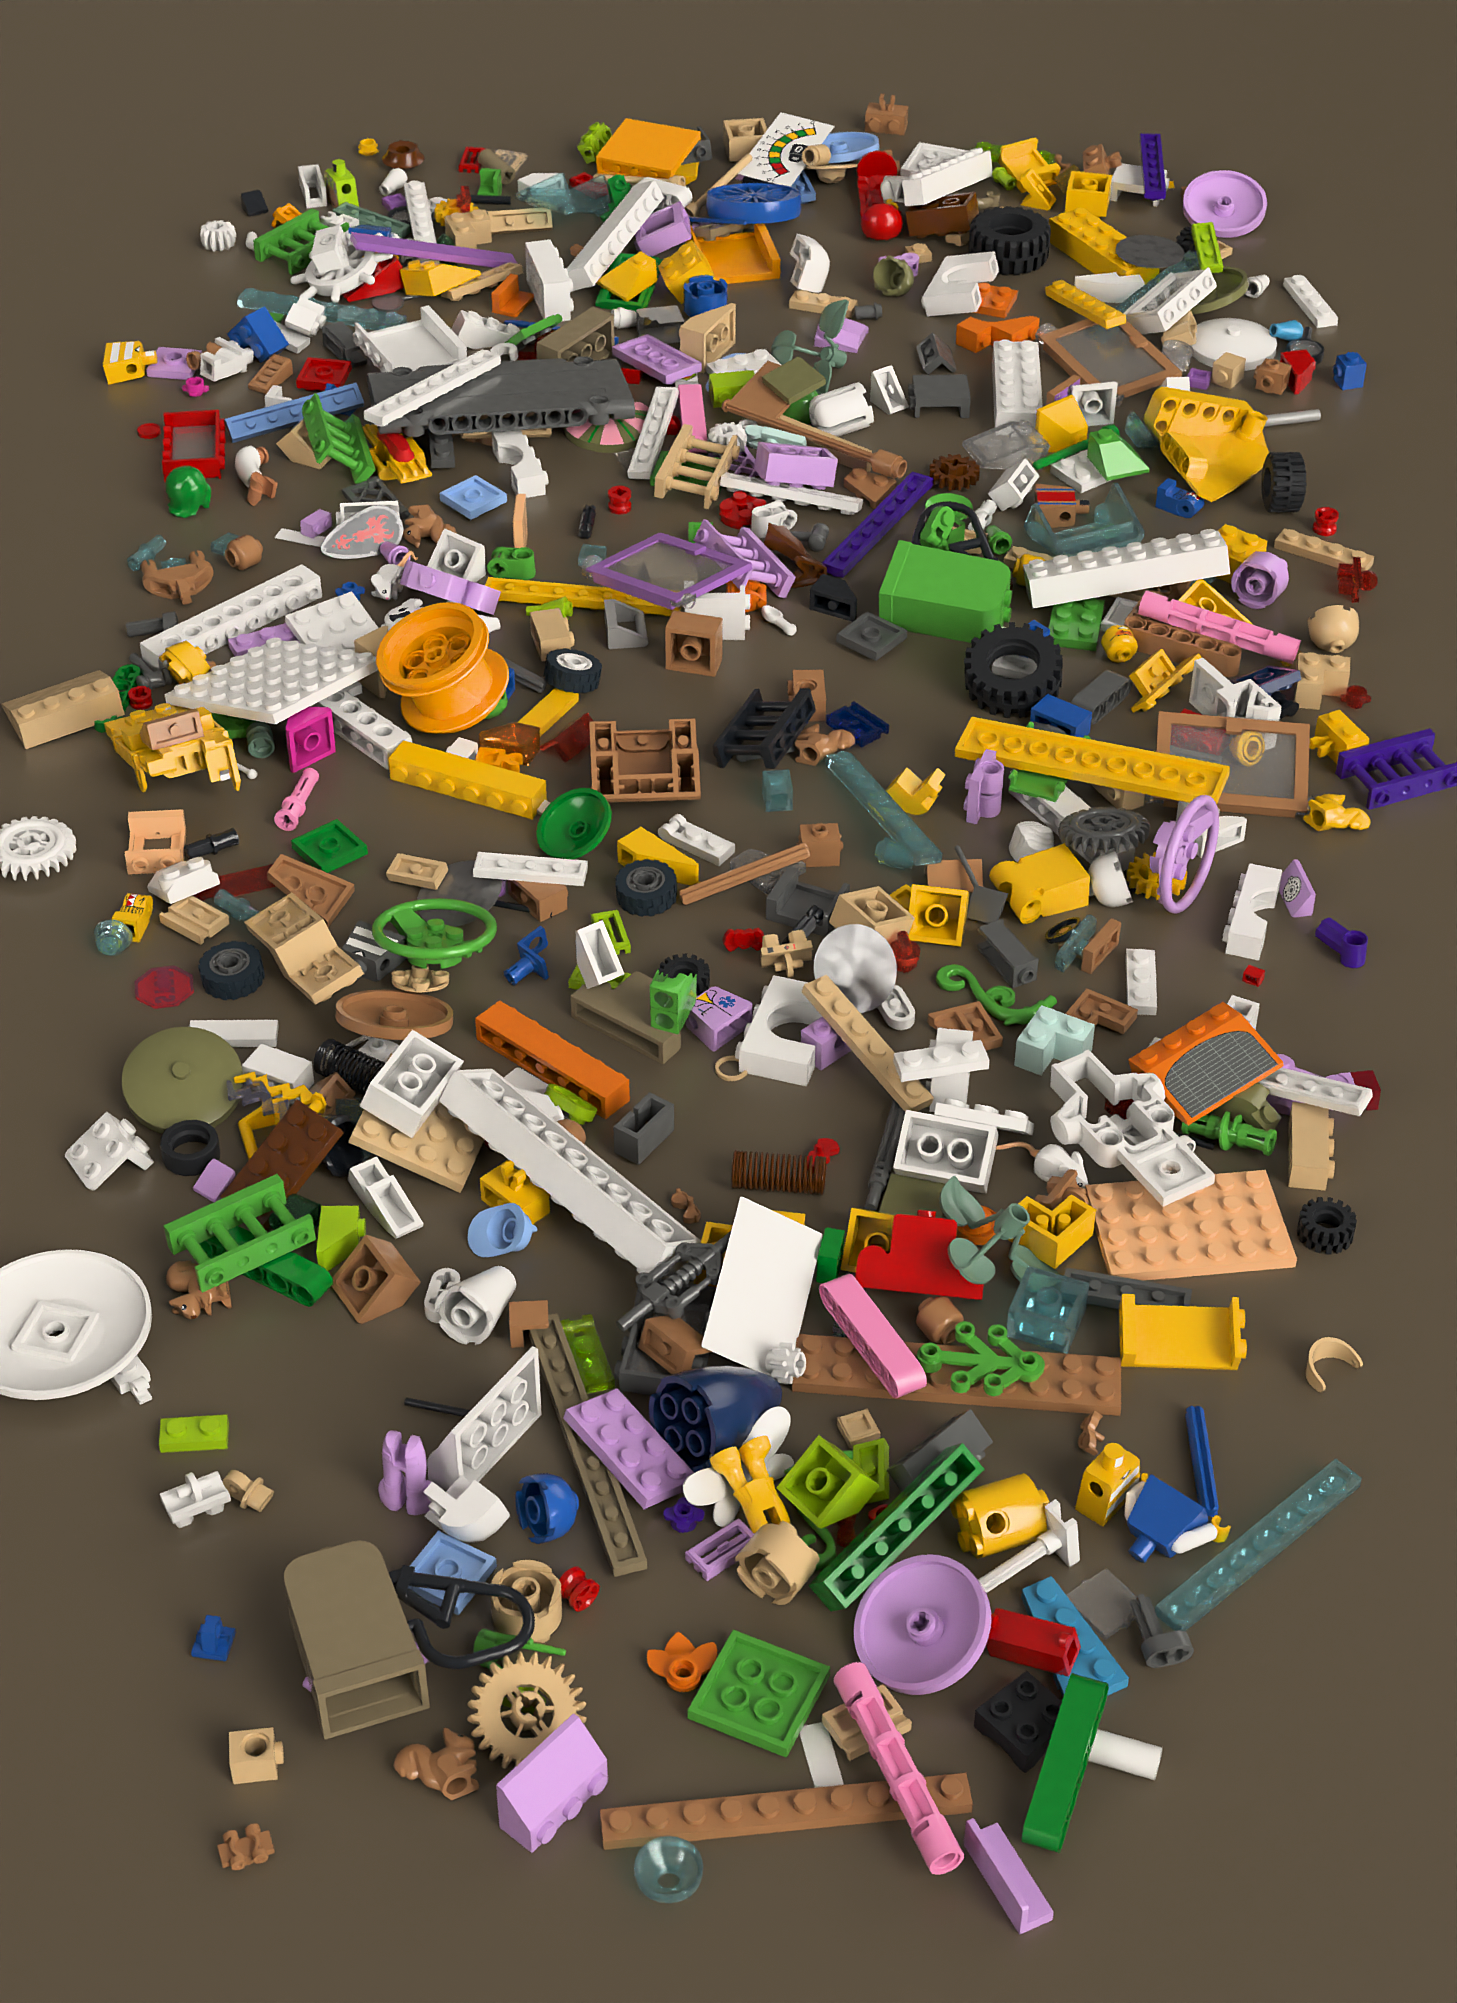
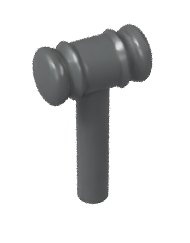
M817 523L813 526L811 532H790L798 540L807 541L812 551L818 552L824 548L829 528L824 523Z
M132 653L129 656L130 662L133 665H137L143 675L136 677L137 686L155 689L171 685L172 675L167 668L158 669L153 672L137 653Z

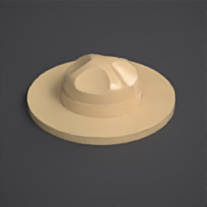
M858 163L826 164L814 167L806 165L804 169H816L819 180L825 183H836L844 179L846 168H855L858 166Z

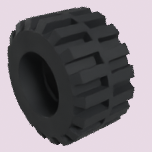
M1269 452L1267 454L1261 477L1262 500L1267 512H1299L1306 493V467L1300 452Z

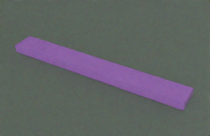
M351 232L350 240L356 250L495 268L508 262L518 264L510 253Z

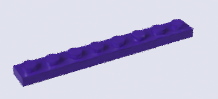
M912 471L822 562L827 567V573L843 578L933 486V478Z

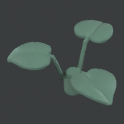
M846 299L832 302L822 311L819 328L825 332L824 338L831 346L824 347L821 353L794 346L796 334L789 330L779 333L772 344L771 355L781 365L792 360L793 350L818 356L822 359L819 362H815L813 367L826 378V385L816 390L819 395L828 392L832 367L840 369L847 360L846 352L839 350V345L831 340L840 333L849 304V300Z
M956 1175L947 1181L940 1192L939 1204L942 1212L948 1219L955 1220L959 1227L968 1224L971 1229L995 1221L993 1228L995 1235L980 1250L965 1238H956L948 1246L950 1261L966 1280L974 1284H985L992 1279L995 1274V1266L984 1254L999 1238L1002 1240L1014 1238L1008 1253V1257L1013 1261L1010 1267L1014 1276L1026 1287L1036 1291L1043 1290L1058 1283L1063 1278L1055 1269L1039 1260L1030 1249L1018 1245L1021 1236L1025 1233L1023 1228L1030 1221L1029 1213L1024 1207L1012 1203L1005 1210L1000 1209L996 1214L985 1218V1212L981 1205L962 1187Z

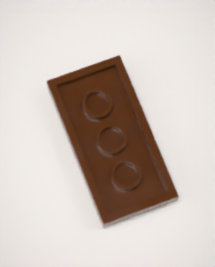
M296 1100L220 1197L225 1198L278 1174L284 1184L287 1201L284 1205L286 1207L344 1132L311 1108ZM271 1210L256 1218L264 1229L268 1231L278 1217Z

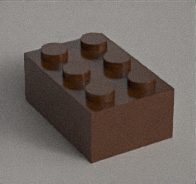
M976 192L946 195L924 205L910 206L905 212L909 236L925 238L929 234L945 236L949 232H957V234L969 232L972 220L979 214Z

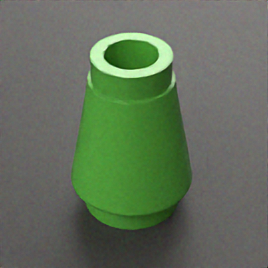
M995 525L989 526L985 533H988L987 540L992 552L995 554L1007 553L1012 545L1011 536Z

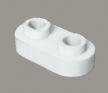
M894 984L888 998L877 1008L888 1026L896 1030H905L912 1027L915 1022V1009L903 989Z

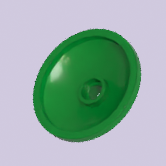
M590 788L573 789L560 795L548 805L539 819L536 836L540 848L549 857L560 859H576L589 853L603 840L609 829L612 818L609 802L600 792Z

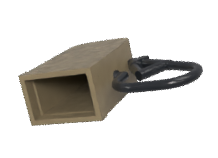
M352 1541L334 1547H325L319 1551L302 1555L292 1560L286 1566L283 1573L291 1626L317 1708L324 1740L430 1708L425 1663L422 1654L427 1660L443 1668H469L517 1652L529 1641L535 1627L533 1609L527 1598L516 1589L500 1584L415 1572V1567L403 1565L401 1569L388 1572L377 1546L366 1541ZM413 1586L445 1591L440 1609L412 1590ZM459 1593L501 1597L510 1600L518 1607L522 1615L523 1624L518 1635L507 1643L464 1656H448L438 1652L431 1645L421 1619L406 1620L399 1599L432 1621L439 1628L447 1629L450 1626ZM412 1632H413V1634H414V1636H415V1639H416V1642H417V1645H418L419 1649H417V1647H416L415 1641H414L413 1636H412Z

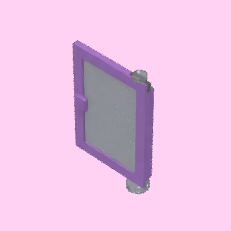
M659 532L604 560L599 556L590 555L583 561L581 569L583 576L594 581V583L672 610L680 606L691 609L695 605V598L752 570V562L706 548L698 543H691Z

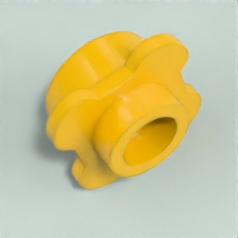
M371 138L362 139L358 145L360 149L359 154L372 156L378 153V144Z

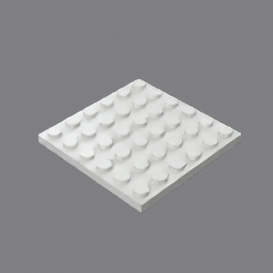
M271 638L260 647L250 648L248 653L242 656L232 657L230 662L224 665L212 667L211 671L206 674L194 676L193 680L186 684L176 685L174 690L164 695L166 703H170V705L190 709L205 707L211 713L277 724L376 672L378 668L376 656H373L370 652L356 653L351 649L337 650L333 646L319 647L314 643L301 644L295 640L282 641L281 638Z

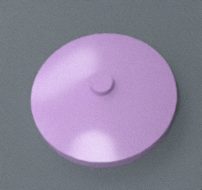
M1219 170L1200 175L1188 185L1183 197V212L1189 223L1192 225L1195 223L1213 222L1216 237L1230 238L1247 234L1261 224L1266 214L1267 197L1263 188L1251 177L1234 171Z
M919 1555L897 1562L882 1572L872 1582L859 1603L854 1621V1642L860 1661L865 1664L869 1673L877 1681L899 1693L924 1695L947 1688L971 1670L986 1646L991 1628L989 1599L979 1580L964 1565L951 1558L940 1555Z

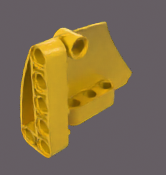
M1161 387L1153 393L1144 414V423L1160 441L1162 453L1197 496L1210 502L1232 492L1263 468L1264 461L1269 453L1263 435V428L1268 418L1264 414L1254 411L1244 400Z

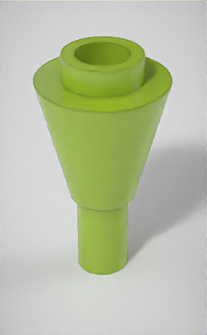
M563 597L539 606H527L526 615L530 616V612L560 608L562 616L569 619L573 614V606L571 601L568 602L567 597Z

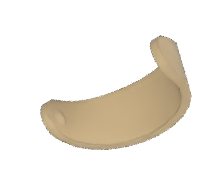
M1325 1337L1317 1340L1311 1346L1305 1373L1309 1384L1316 1391L1323 1392L1326 1386L1314 1368L1313 1364L1323 1358H1338L1346 1361L1356 1369L1362 1367L1363 1362L1357 1352L1346 1342L1337 1338Z

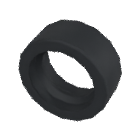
M184 1120L170 1126L161 1136L160 1147L163 1162L166 1168L174 1174L196 1176L203 1173L213 1158L216 1160L220 1159L218 1134L215 1128L207 1122ZM187 1142H201L207 1145L201 1151L193 1154H181L174 1151L179 1145Z

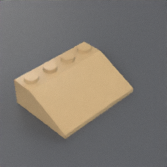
M100 670L2 703V707L25 749L95 725L94 721H104L105 719H110L111 716L117 715V717L125 715L119 690L111 677Z

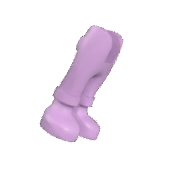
M388 1431L382 1445L384 1477L378 1487L380 1500L389 1510L398 1511L406 1501L408 1514L419 1515L427 1513L430 1510L428 1506L431 1502L423 1491L432 1481L425 1479L427 1461L420 1436L412 1435L408 1443L403 1444L401 1432Z

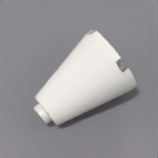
M495 1266L444 1289L437 1297L435 1303V1312L439 1310L441 1320L438 1321L441 1328L449 1337L461 1344L467 1345L469 1342L482 1343L491 1334L516 1288L515 1277L505 1267Z

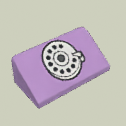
M1295 859L1282 873L1279 892L1292 917L1311 916L1316 894L1300 861Z

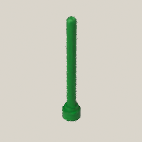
M1109 424L1101 428L1112 429L1115 433H1117L1120 436L1119 430L1114 424ZM1089 438L1034 461L1033 468L1035 470L1042 469L1088 449Z

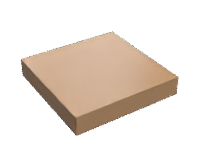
M517 494L515 498L513 514L514 548L526 547L527 543L526 494Z

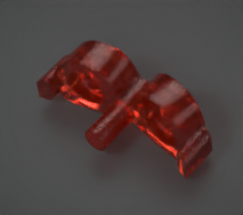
M857 1513L837 1522L839 1527H841L837 1532L836 1541L838 1545L846 1548L856 1538L853 1528Z

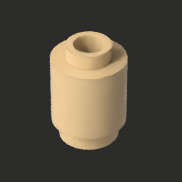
M824 144L808 146L802 153L803 162L810 167L826 165L831 158L830 149Z

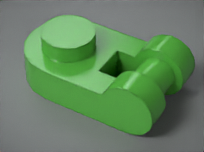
M948 506L935 507L924 526L921 539L926 543H931L932 548L944 550L947 546V537L955 522L954 511Z

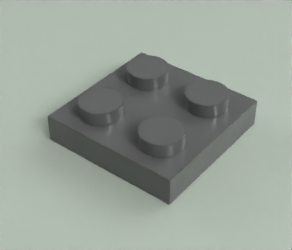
M867 611L838 632L836 642L877 661L907 639V630Z

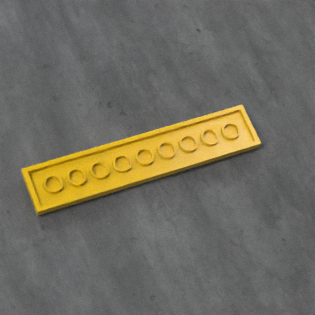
M977 717L970 718L955 747V757L976 761L977 758L981 759L986 749L996 751V760L1000 761L1004 767L1188 803L1197 796L1209 795L1217 804L1230 774V766Z

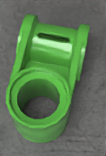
M497 547L493 550L492 559L487 564V571L494 578L528 580L536 575L534 551L526 547Z

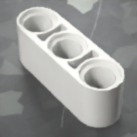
M645 177L637 183L656 181L664 197L656 208L664 209L681 201L683 207H686L693 199L691 191L681 185L651 177Z

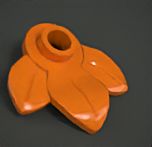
M676 1632L668 1641L665 1651L655 1649L647 1651V1663L651 1671L666 1678L669 1687L678 1692H689L698 1687L701 1682V1676L710 1671L718 1657L717 1647L714 1642L705 1643L695 1649L692 1643L680 1632Z

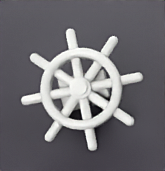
M339 224L316 231L313 248L309 253V258L312 261L309 263L305 273L292 276L290 282L296 285L308 281L310 288L300 295L303 298L309 300L315 294L331 296V301L337 303L340 294L349 292L364 282L370 285L374 284L375 278L371 275L376 269L377 262L391 259L393 254H375V252L356 250L350 240L351 234L344 232ZM377 233V234H376V235H378V236H383L382 233Z

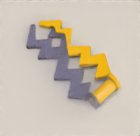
M255 1072L234 1077V1083L247 1082L246 1088L234 1090L231 1080L227 1081L229 1101L242 1098L243 1106L260 1101L262 1102L263 1116L280 1112L281 1120L289 1110V1100L301 1097L303 1104H310L308 1107L316 1113L323 1114L326 1110L327 1103L323 1095L317 1092L312 1094L304 1084L294 1089L290 1088L289 1083L270 1087L268 1086L267 1074L256 1078ZM260 1086V1090L251 1092V1088ZM283 1094V1101L272 1103V1097Z

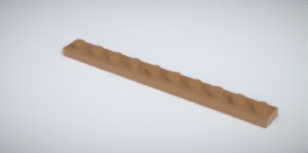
M967 1773L924 1777L926 1787L940 1814L972 1813L973 1802ZM887 1781L600 1809L604 1850L906 1819L898 1802L892 1798Z

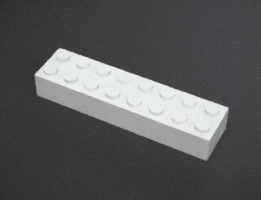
M1206 529L1196 535L1179 534L1176 538L1167 540L1165 538H1155L1150 543L1144 544L1132 542L1127 544V547L1122 548L1110 546L1103 548L1099 552L1082 551L1076 556L1058 555L1053 560L1048 561L1035 559L1030 561L1029 564L1023 565L1026 592L1032 608L1230 574L1227 544L1219 531L1214 529Z

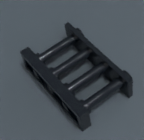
M801 688L792 701H763L760 689H754L713 745V754L717 759L719 768H725L733 755H760L763 758L766 769H775L816 712L810 688ZM764 712H783L781 716H762ZM754 726H773L771 730H752ZM743 741H762L760 745H741Z

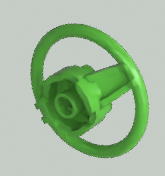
M431 898L401 903L385 910L373 922L371 932L375 942L380 947L393 954L408 957V961L414 966L427 969V964H440L441 969L455 966L462 961V957H471L473 952H482V948L495 937L497 923L490 912L473 903L455 899ZM422 910L464 912L482 920L486 929L476 939L463 941V929L445 925L442 919H431L425 922L415 912ZM388 922L393 924L400 935L406 936V945L394 942L384 935L383 928Z

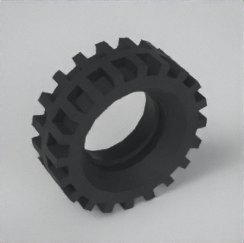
M1009 622V627L1001 628L1000 624L994 625V631L989 632L987 629L981 631V639L974 637L971 640V648L967 647L965 651V688L969 690V698L971 701L978 699V707L981 710L986 706L989 707L991 715H996L999 711L1004 713V718H1010L1011 713H1018L1019 718L1025 717V712L1030 711L1047 694L1054 697L1059 695V687H1062L1063 657L1060 655L1061 648L1059 644L1054 645V637L1052 635L1044 637L1043 629L1039 627L1035 631L1030 630V624L1024 623L1022 628L1015 627V622ZM1019 655L1032 659L1037 664V669L1027 677L1011 680L994 674L990 670V664L1002 656Z

